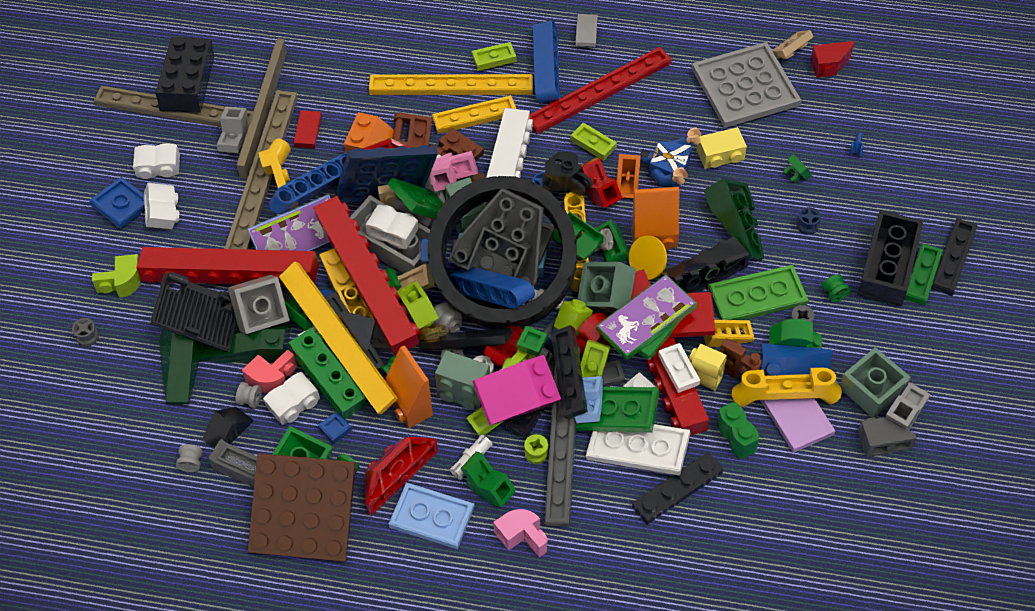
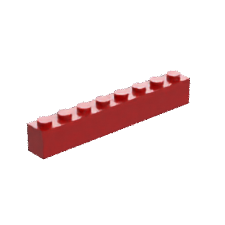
M335 196L313 207L319 224L371 316L375 319V323L393 355L396 356L400 347L404 345L407 350L418 345L417 335L420 332L415 322L410 323L407 317L410 315L406 306L399 304L398 299L400 298L395 287H389L387 283L390 281L384 269L380 270L377 266L380 264L374 252H369L368 248L370 246L366 237L359 235L358 231H360V228L355 219H350L349 214L351 213L345 202L341 203L338 196Z
M143 247L136 269L142 282L150 283L162 282L164 273L175 272L188 277L189 282L194 284L238 285L273 275L278 277L280 286H283L285 284L279 276L294 261L302 266L315 284L319 263L315 251Z
M644 269L635 272L631 300L651 285ZM673 337L667 338L651 360L646 359L647 369L650 373L653 372L654 385L662 393V404L665 411H669L671 415V426L690 430V436L706 432L709 418L696 388L693 387L678 393L658 356L659 350L676 344Z

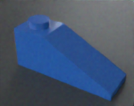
M762 343L760 370H764L765 376L810 374L811 368L830 369L832 349Z

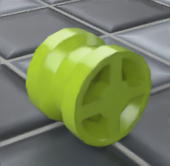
M535 434L525 440L524 454L527 461L532 464L543 463L548 457V442L546 438Z

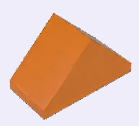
M619 154L617 185L624 198H634V190H638L641 155Z

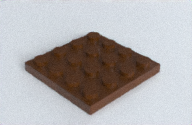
M257 453L248 552L347 561L356 462Z

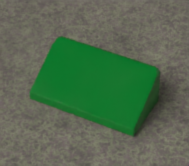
M610 219L596 228L598 231L608 228L613 236L612 249L605 251L601 249L607 262H624L629 260L630 250L617 223Z

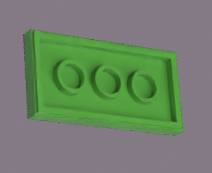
M793 265L708 284V290L711 292L720 320H745L792 309L800 305H808L809 301Z

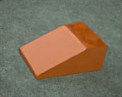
M679 187L634 190L631 223L633 243L642 236H654L663 243L665 249L678 247Z
M404 345L400 347L385 381L398 398L393 403L396 409L394 412L401 423L404 421L407 427L411 428L433 416L429 380Z

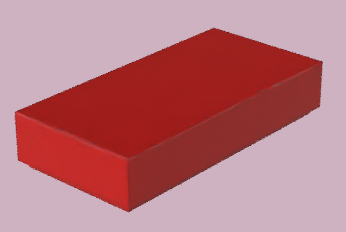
M300 110L294 147L315 149L322 118L321 112Z

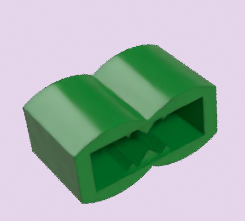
M732 402L720 408L717 427L721 435L729 440L733 453L740 459L756 453L759 434L754 425L746 420V414L742 407L736 402Z

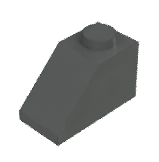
M875 417L867 418L861 422L858 430L866 457L910 450L917 439L915 433L885 417L877 419Z

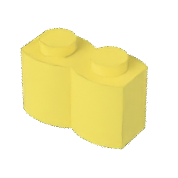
M700 344L698 349L694 348L692 350L689 360L700 379V385L716 391L724 374L727 355Z

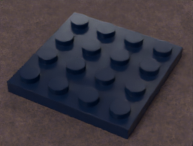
M422 145L419 147L400 146L386 149L379 147L366 150L360 148L348 150L335 196H338L341 203L345 202L346 204L363 203L370 195L380 201L378 186L388 185L392 178L425 188L438 155L437 147Z

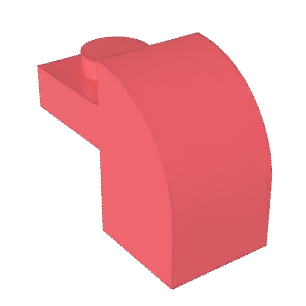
M287 350L272 365L257 355L242 369L245 382L250 386H261L262 393L268 394L286 382L285 378L294 373L297 363L295 355Z

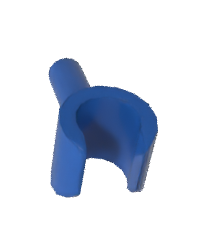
M858 133L856 141L851 142L850 155L852 153H859L860 156L863 155L864 143L861 142L862 133Z

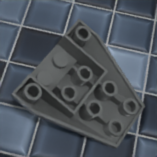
M502 188L456 240L449 261L467 270L475 267L528 281L534 288L538 280L544 208Z

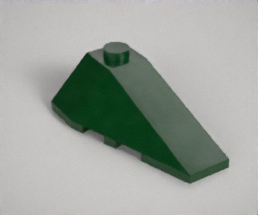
M723 178L704 189L706 204L732 237L735 236L750 254L749 259H764L761 238L755 232V226L758 225V222L752 215L755 205L747 183Z
M284 322L248 334L236 330L234 331L230 352L203 344L199 362L250 363L259 355L268 363H274L288 350L291 322Z
M162 329L159 347L166 403L190 404L203 343Z

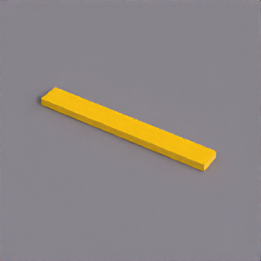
M533 74L370 75L369 95H533Z
M294 261L279 276L376 412L383 414L398 399L302 266Z

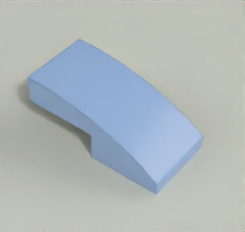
M602 376L584 377L583 383L588 412L575 416L576 423L600 421L602 408L603 379Z

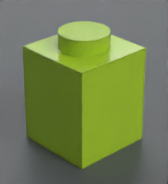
M578 299L562 302L554 327L559 330L571 325L575 328L576 336H578L580 333L578 331L579 327L592 315L593 310L586 307V304Z

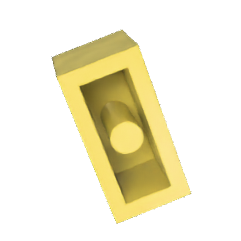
M738 127L699 136L701 142L697 145L696 151L704 169L716 168L724 164L745 160L747 146Z

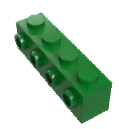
M310 328L289 342V351L295 355L296 361L335 411L346 420L366 406V396L353 381L347 370L339 363L340 360L334 352L327 348V343L320 333L316 334Z

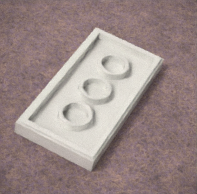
M654 424L653 433L593 431L586 458L591 461L680 475L690 438V430Z

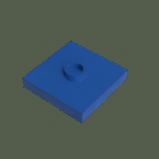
M122 177L89 200L90 206L120 229L145 211L144 194Z

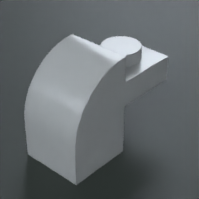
M225 107L220 118L222 133L217 142V151L238 153L243 146L248 130L246 108Z
M909 382L902 395H898L887 412L886 418L910 430L931 394Z

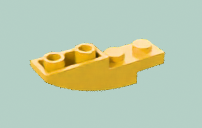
M331 249L319 254L332 289L338 294L348 311L353 314L373 318L335 250Z

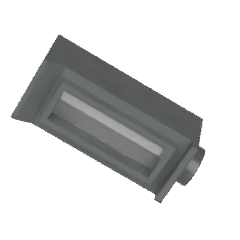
M220 439L208 458L212 469L254 487L257 456Z

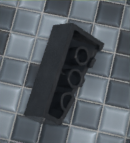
M733 236L728 240L720 241L710 249L702 250L692 258L684 259L680 264L672 268H666L660 274V278L667 275L686 293H699L708 288V284L720 282L747 268L750 254L737 238Z

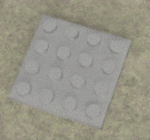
M767 42L692 63V71L724 128L801 105L802 100Z

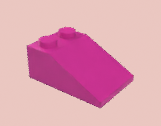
M544 355L517 363L472 381L489 426L548 407L561 399Z

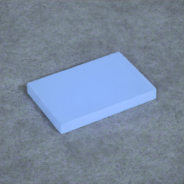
M406 482L390 519L389 528L458 550L475 506L474 503Z

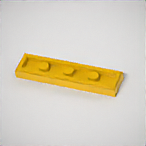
M507 96L432 114V120L437 134L448 132L452 128L458 130L502 119L505 108L516 109L512 96Z

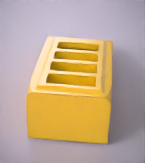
M714 320L715 335L704 336L707 347H719L726 338L739 344L755 340L750 320ZM740 328H742L744 334L740 333Z

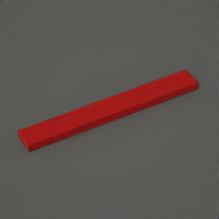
M661 47L650 51L530 114L529 119L533 120L532 130L539 134L667 67L671 64L672 59Z

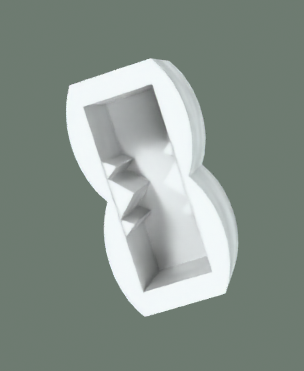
M176 144L142 145L135 148L133 169L136 177L149 179L156 176L171 177L179 174L180 152Z
M147 183L144 191L146 227L172 229L174 224L178 223L179 210H176L178 193H175L174 186Z
M377 205L366 223V233L377 240L387 241L401 249H407L418 231V220L412 214L397 212L389 205Z
M299 372L290 377L283 385L270 391L263 399L270 412L284 425L295 421L301 411L313 408L320 399V396L313 384L302 372Z

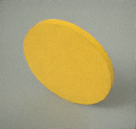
M654 236L638 238L630 248V267L635 268L636 271L644 269L648 280L656 279L663 273L667 263V252L663 243Z

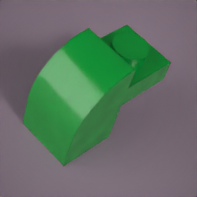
M789 319L770 327L769 344L822 349V335L813 331V323L810 321Z
M475 451L461 467V470L468 479L466 484L469 488L490 504L502 507L516 491L507 475L493 470L480 452Z

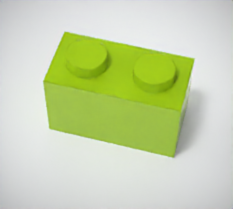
M417 280L397 291L418 329L429 327L439 318L428 296Z

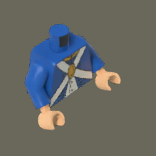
M695 127L690 129L686 136L678 140L658 142L654 152L642 149L640 162L649 164V176L660 186L670 185L680 189L681 185L685 182L684 178L688 177L686 170L691 159V144L698 145L701 142L699 136L702 133Z

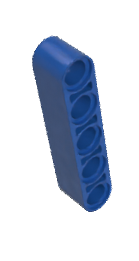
M554 20L533 24L535 94L539 104L560 99L557 29Z
M343 153L279 187L269 202L270 209L276 214H283L339 184L347 153Z
M473 267L469 270L461 268L448 276L455 289L462 295L513 309L528 302L535 296L534 288L528 281Z

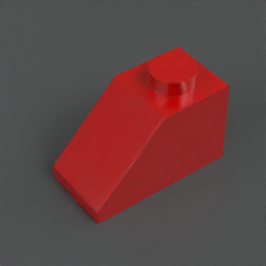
M854 42L813 45L810 60L816 77L837 75L851 58Z

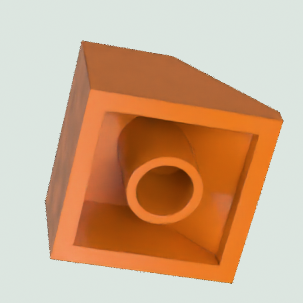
M358 112L344 142L345 153H348V150L365 148L388 138L393 139L394 129L378 116Z

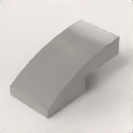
M578 14L575 46L596 47L598 15Z

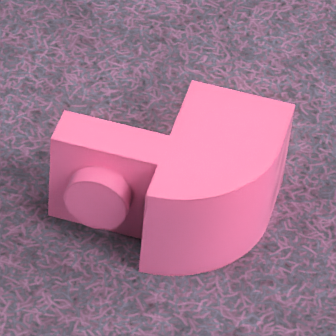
M472 151L454 156L452 153H448L435 160L429 176L435 192L444 190L445 185L454 183L459 178L478 174V168Z
M524 509L512 510L493 522L494 533L508 550L525 540L538 557L547 552L548 539L540 529V518L535 513Z

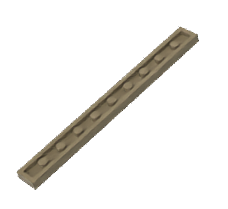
M276 91L224 249H250L252 240L247 228L258 224L273 174L266 175L258 152L269 149L274 139H285L298 99L296 92Z

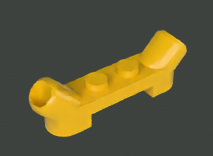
M280 138L274 139L269 149L258 152L266 175L274 174L278 188L287 184V181H290L287 169H282V165L288 157L291 148L286 141Z
M811 368L810 374L765 376L764 370H749L742 375L741 382L732 388L733 401L743 408L755 400L820 398L831 405L837 402L842 394L841 386L836 383L835 373L828 368Z

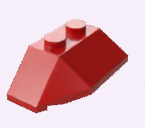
M406 437L400 439L394 445H390L380 459L373 461L368 466L365 472V503L370 516L382 507L438 453L437 440L425 437Z

